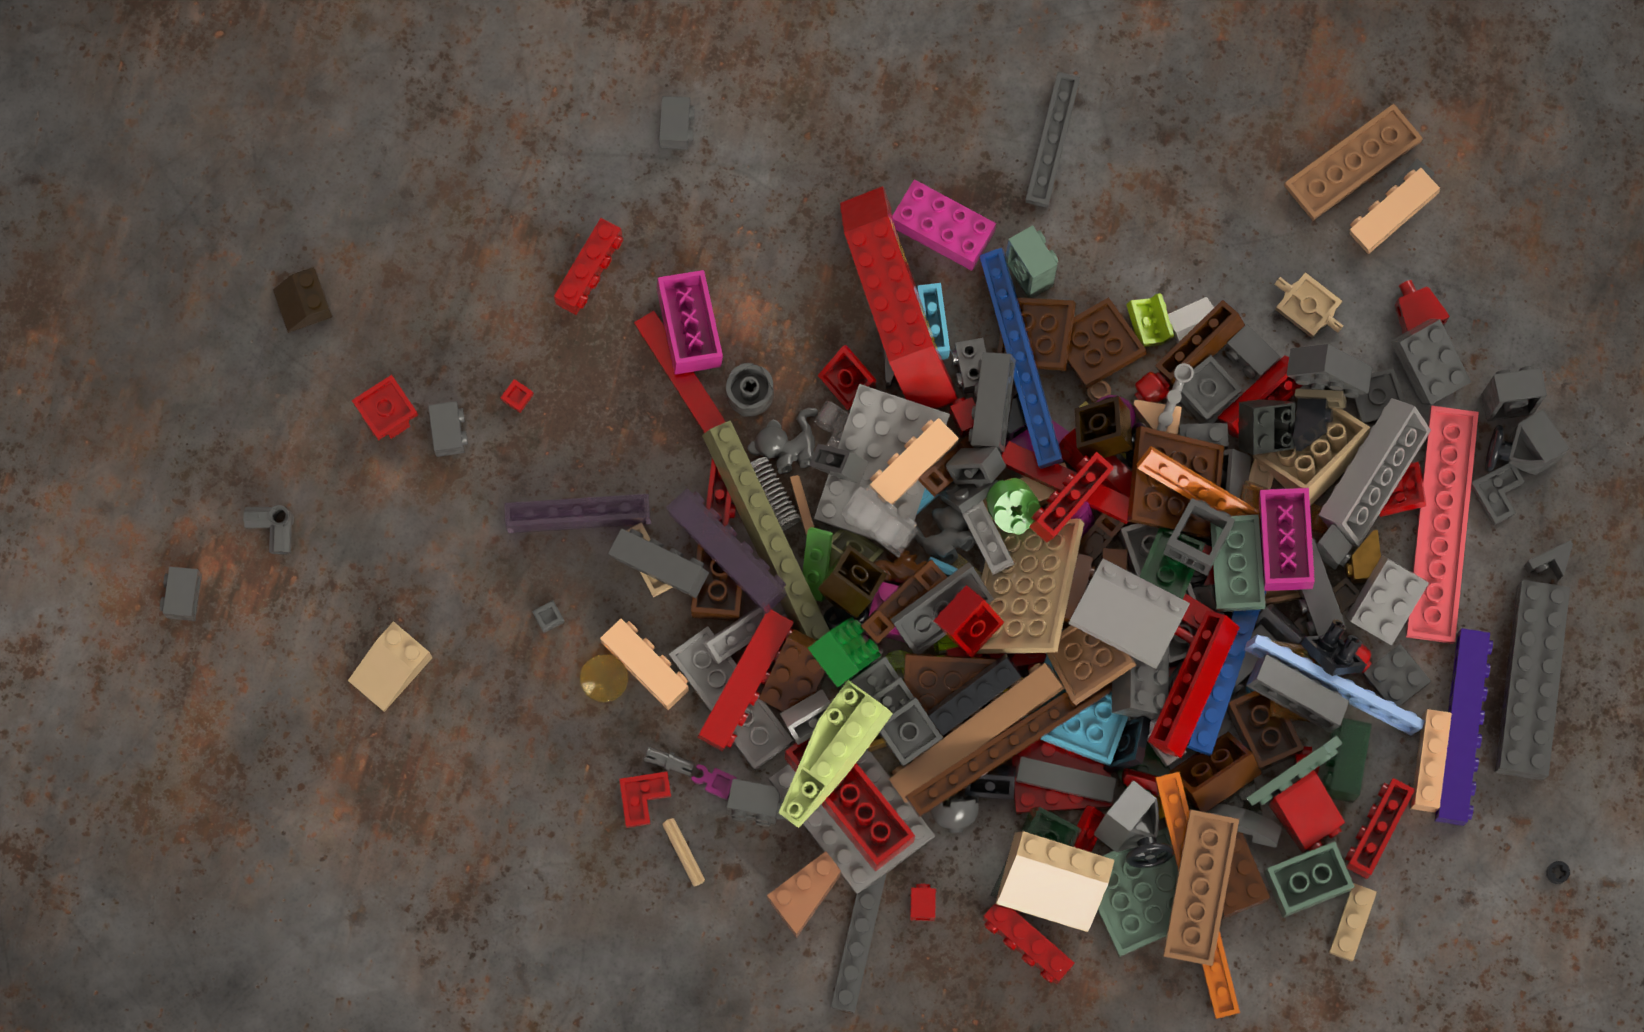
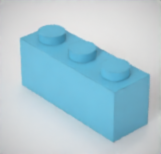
M941 283L917 285V291L939 354L942 359H948L950 346Z

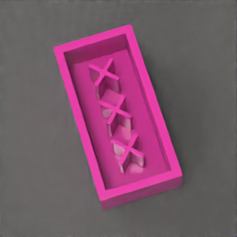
M915 179L892 216L897 231L971 271L980 259L979 255H982L990 242L996 228V223Z
M704 270L658 277L656 289L674 373L681 374L721 367L723 354Z
M1309 488L1260 490L1259 514L1264 591L1313 589L1315 580Z

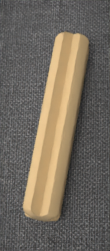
M675 819L666 820L663 823V827L693 886L705 882V878Z

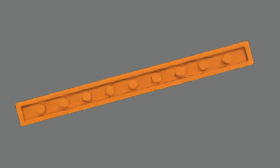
M1180 772L1156 777L1155 781L1179 871L1189 808ZM1219 931L1213 966L1201 964L1215 1019L1240 1013Z

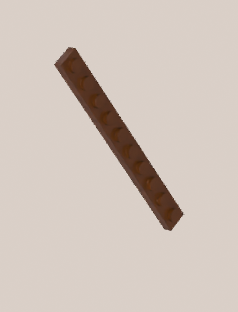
M1112 682L1077 705L1071 701L1066 691L906 795L905 798L917 816L921 817L1112 692Z

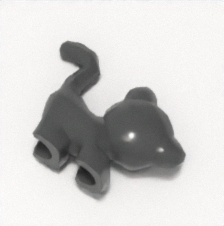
M808 407L799 412L796 420L802 432L791 441H788L787 434L782 430L781 424L774 419L771 420L767 427L763 428L757 434L755 440L747 446L749 453L755 456L761 455L768 459L779 457L776 464L779 474L791 472V464L794 461L798 462L800 468L810 467L809 464L814 455L815 438L806 418L817 416L818 410Z
M947 506L945 508H936L932 511L933 520L937 522L939 529L942 531L941 533L926 538L920 528L912 527L909 537L911 535L915 536L917 543L923 547L926 553L951 565L958 558L955 548H961L967 552L973 548L976 540L967 531L969 527L962 513L951 506Z

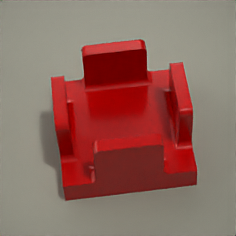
M392 375L352 400L362 419L378 441L387 435L390 439L409 428V421L418 415V412Z

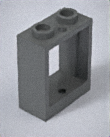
M1192 498L1166 545L1164 555L1207 576L1226 542L1236 519L1224 511H1217L1211 508L1202 500ZM1191 514L1223 529L1210 555L1178 540Z

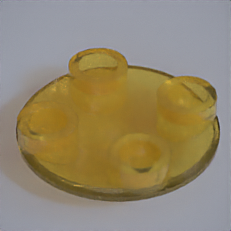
M598 655L588 660L582 667L580 684L585 694L591 699L598 702H610L619 698L626 690L628 673L624 664L614 655Z

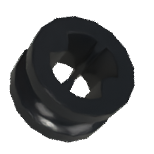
M1562 861L1553 862L1547 867V879L1553 884L1564 883L1570 876L1569 866ZM1556 866L1560 867L1561 872H1564V876H1560V879H1557L1556 874L1552 873V869L1555 870Z

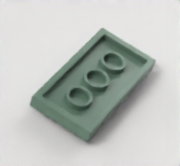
M1259 515L1231 516L1236 519L1213 564L1217 612L1265 609ZM1210 523L1213 549L1223 529Z
M1335 736L1251 794L1247 799L1252 806L1259 801L1262 805L1336 755L1338 753L1336 748L1342 742Z

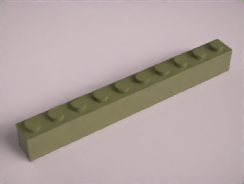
M731 420L709 429L702 437L772 586L780 598V603L788 619L794 622L792 625L793 630H797L816 641L819 640L830 630Z

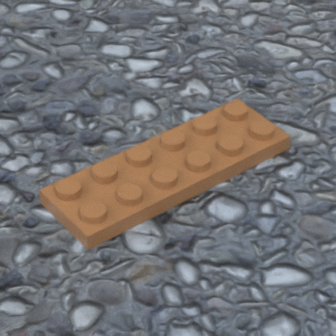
M1392 104L1286 181L1284 187L1314 221L1421 143L1423 138L1396 105Z
M1195 810L1189 811L1164 947V957L1213 966L1239 819Z

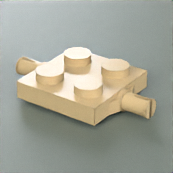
M1304 273L1299 281L1292 285L1287 283L1282 277L1276 281L1274 285L1284 291L1285 295L1275 310L1311 338L1326 325L1337 333L1343 328L1344 325L1333 318L1342 300L1307 273Z

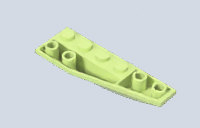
M848 680L819 718L779 810V814L799 828L849 773L893 713Z

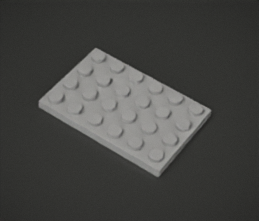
M859 384L838 449L850 451L869 463L860 484L842 480L830 474L828 475L814 520L905 550L925 487L917 481L889 508L869 488L872 483L870 478L879 469L883 472L889 466L887 462L896 453L901 455L906 450L904 445L913 436L918 438L923 433L922 427L928 421L932 420L935 422L939 418L946 425L950 414Z
M868 749L856 763L915 834L914 843L875 872L822 805L803 823L824 852L826 851L841 870V875L857 895L935 837V834L925 821L917 816L909 802H904L889 781L890 776L870 751L868 752ZM788 764L769 778V781L783 799L786 797L795 776V771Z

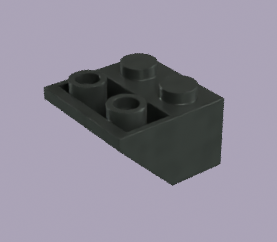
M1261 399L1239 402V449L1252 455L1295 449L1293 440L1295 402Z

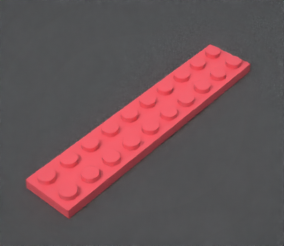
M1439 406L1430 407L1428 426L1431 431L1426 440L1422 478L1427 506L1419 508L1413 573L1424 578L1429 584L1407 619V638L1450 644L1455 643L1479 412Z

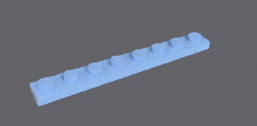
M1257 634L1246 643L1245 651L1259 658L1266 654L1278 658L1281 663L1298 669L1301 674L1319 681L1327 689L1339 692L1342 697L1349 700L1350 705L1410 736L1423 728L1425 720L1417 717L1414 712L1403 710L1396 706L1394 702L1376 696L1373 691L1355 685L1352 680L1327 674L1322 667L1314 664L1311 659L1301 657L1293 653L1291 649L1271 642V639L1266 636Z

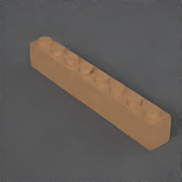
M1040 663L1036 664L1028 670L1030 674L1023 680L1021 678L1009 686L1010 689L1007 692L998 694L990 700V704L984 709L982 707L970 715L971 718L965 723H959L951 729L952 732L945 738L943 737L926 752L915 757L907 766L900 765L892 771L893 776L889 778V781L904 802L908 803L905 798L906 795L1019 723L1065 689L1051 667L1046 663L1043 665Z

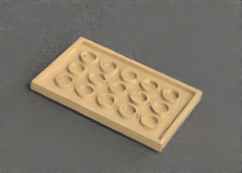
M1070 519L1059 533L1046 543L1031 528L1027 529L1023 534L1017 535L1003 531L994 522L1014 565L993 575L985 560L981 580L994 599L989 605L1005 623L976 654L1057 652L1084 523L1081 519Z

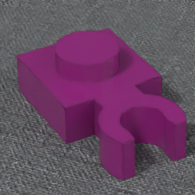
M698 764L696 768L704 774L701 778L692 776L691 780L695 784H707L706 792L727 801L730 795L732 780L737 779V777L717 768H714L711 774L705 766Z

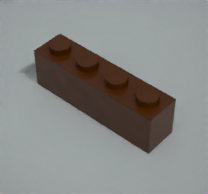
M1222 300L1155 367L1165 380L1173 386L1176 380L1174 370L1178 365L1186 363L1193 369L1196 368L1210 355L1213 357L1245 326V323L1239 313Z

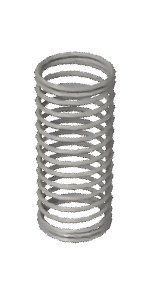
M761 457L750 462L755 473L768 467L757 473V478L771 471L758 479L759 482H762L773 476L767 481L760 483L764 487L768 483L775 481L764 487V492L778 485L766 492L765 495L776 518H778L777 520L782 531L794 526L801 517L799 514H796L797 510H793L794 505H791L792 501H788L789 496H786L787 492L783 491L784 487H780L782 483L778 482L779 478H775L777 474L773 473L774 469H770L772 464H768V458ZM780 490L779 492L775 493L774 495L768 497L770 494H772V493H774V492ZM782 495L781 497H779V498H777V499L771 501L772 499L776 498L777 496ZM785 499V500L782 501L781 503H779V504L773 506L774 504L778 503L779 501ZM787 504V505L784 506L783 508H781V509H779V510H776V509H778L779 507H781V506Z

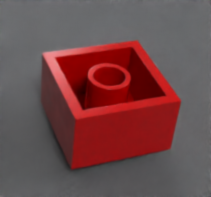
M967 585L934 620L953 643L971 658L1005 623L991 606Z

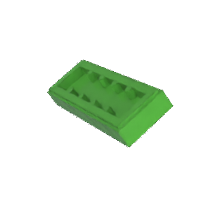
M810 527L807 532L802 573L814 599L822 602L825 597L818 588L829 570L833 532Z

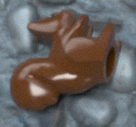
M892 547L888 548L890 555H887V558L890 561L878 560L874 562L875 565L887 573L884 579L885 582L892 581L896 583H904L927 563L924 561L917 565L914 562L918 557L916 554L911 555L906 549Z

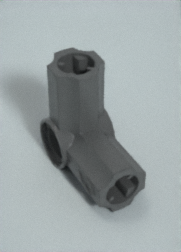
M282 505L273 507H245L243 521L246 529L270 528L269 553L278 555L291 554L292 525L294 523L292 512ZM285 512V520L277 523L276 518L278 514Z

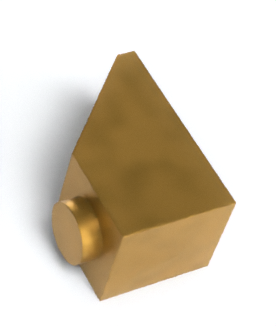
M1378 530L1371 532L1351 556L1349 563H1346V576L1351 578L1352 584L1366 583L1381 558Z

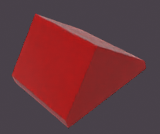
M843 345L818 374V377L847 410H850L859 384L876 389V379L847 345Z

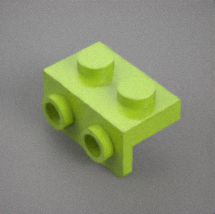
M1161 293L1155 294L1148 299L1131 300L1126 304L1135 335L1144 347L1163 345L1174 337L1173 326L1170 323L1166 303Z

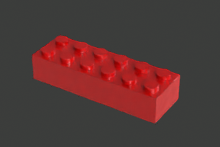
M811 738L799 745L795 743L785 751V760L795 773ZM857 763L821 804L875 872L914 843L915 834Z

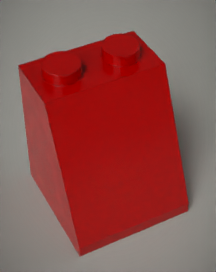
M1314 770L1275 796L1268 805L1302 853L1321 847L1323 845L1321 840L1327 836L1332 839L1342 832L1340 827L1345 823Z

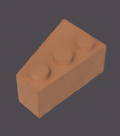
M825 851L767 895L768 901L796 938H798L820 903L840 877L841 870Z

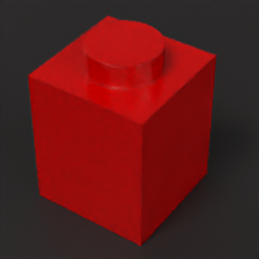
M972 397L957 399L950 406V415L961 438L969 435L970 429H973L972 408L975 402Z
M916 884V888H911L910 920L935 921L936 888H931L930 884Z

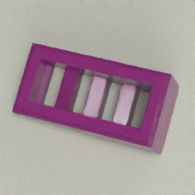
M1085 501L1071 518L1081 519L1084 523L1081 539L1095 524L1090 505Z

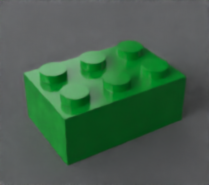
M853 617L830 630L808 648L837 688L881 656L877 644L866 636L861 623L854 620Z

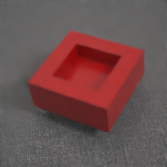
M514 379L500 398L504 403L521 413L533 397L534 392Z

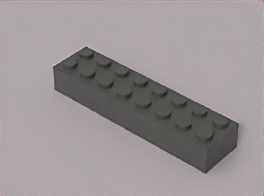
M1522 580L1517 585L1495 773L1536 780H1544L1549 776L1570 587Z

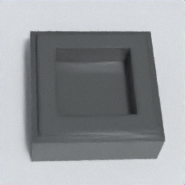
M553 600L532 611L543 633L565 623Z

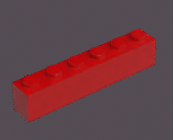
M768 608L697 738L721 751L726 746L731 748L737 737L733 733L737 725L743 726L749 715L745 710L749 704L754 706L760 695L756 690L760 683L766 684L771 673L768 670L771 663H776L783 641L786 642L787 637L794 631L791 628L794 623L793 621Z
M1206 610L1148 742L1162 753L1182 758L1240 628L1224 614Z

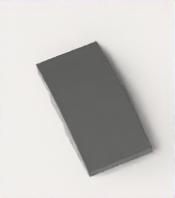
M882 657L849 680L893 713L879 732V735L902 766L943 739L923 707L912 695L902 678L897 675L886 657Z

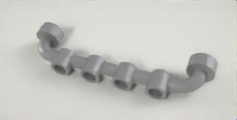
M1182 363L1174 370L1176 380L1172 390L1166 396L1167 403L1165 409L1158 417L1159 424L1157 430L1166 432L1168 426L1173 422L1172 415L1176 404L1182 398L1181 391L1184 383L1189 382L1194 375L1193 368L1189 364Z

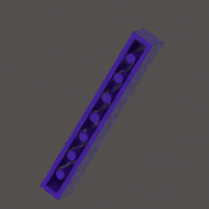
M1461 628L1457 633L1448 712L1452 714L1440 808L1435 813V821L1464 826L1473 816V805H1470L1471 796L1475 795L1476 782L1473 781V774L1478 771L1479 758H1476V749H1480L1482 734H1478L1479 725H1483L1485 711L1481 710L1482 701H1486L1488 690L1487 687H1484L1485 678L1489 677L1490 664L1487 663L1488 654L1491 655L1493 640H1489V632Z

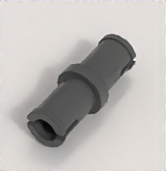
M650 746L644 759L645 762L665 767L664 770L666 771L671 769L689 777L695 764L694 761L675 756L674 752L670 751L669 754Z

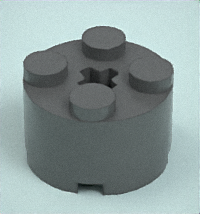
M744 363L735 367L729 374L726 382V394L729 405L743 417L756 416L765 412L772 404L774 397L773 379L770 373L764 367L754 365L753 363ZM747 387H750V389H751V390L754 389V391H753V392L746 391V388H747Z

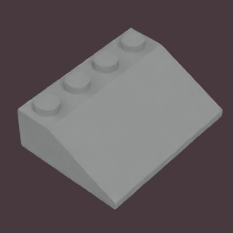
M1102 559L1069 624L1156 669L1190 603Z

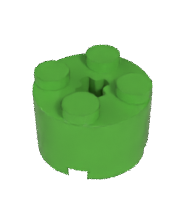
M1018 478L998 481L991 487L986 499L988 512L997 526L1005 532L1017 535L1023 534L1030 528L1029 526L1034 521L1031 517L1041 507L1038 498L1030 487Z

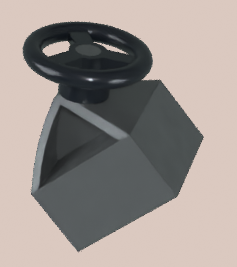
M1542 409L1520 422L1510 435L1509 442L1502 440L1503 426L1497 425L1495 427L1487 451L1485 468L1487 471H1492L1499 458L1509 461L1510 464L1522 471L1537 475L1558 463L1567 453L1569 447Z
M1132 781L1106 813L1093 835L1116 852L1134 848L1127 853L1125 860L1128 865L1136 868L1161 865L1169 861L1174 855V849L1170 845L1157 843L1156 837L1159 825L1157 798L1135 781ZM1164 851L1166 852V854H1164L1163 856L1156 858L1157 855L1163 853Z

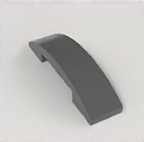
M1217 804L1205 812L1239 819L1237 832L1253 835L1252 842L1277 847L1282 827L1258 813L1225 804ZM1188 805L1189 811H1198L1193 805Z

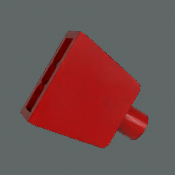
M1412 280L1405 281L1399 285L1403 296L1395 303V309L1403 334L1429 319H1440L1443 325L1446 324L1450 316L1428 286L1416 290Z

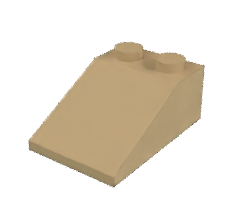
M393 621L376 640L348 681L385 712L428 664L432 656L427 649Z

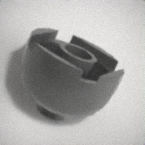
M956 793L931 810L932 817L938 825L948 828L950 833L963 832V827L970 826L978 816L979 797L966 796L964 798Z

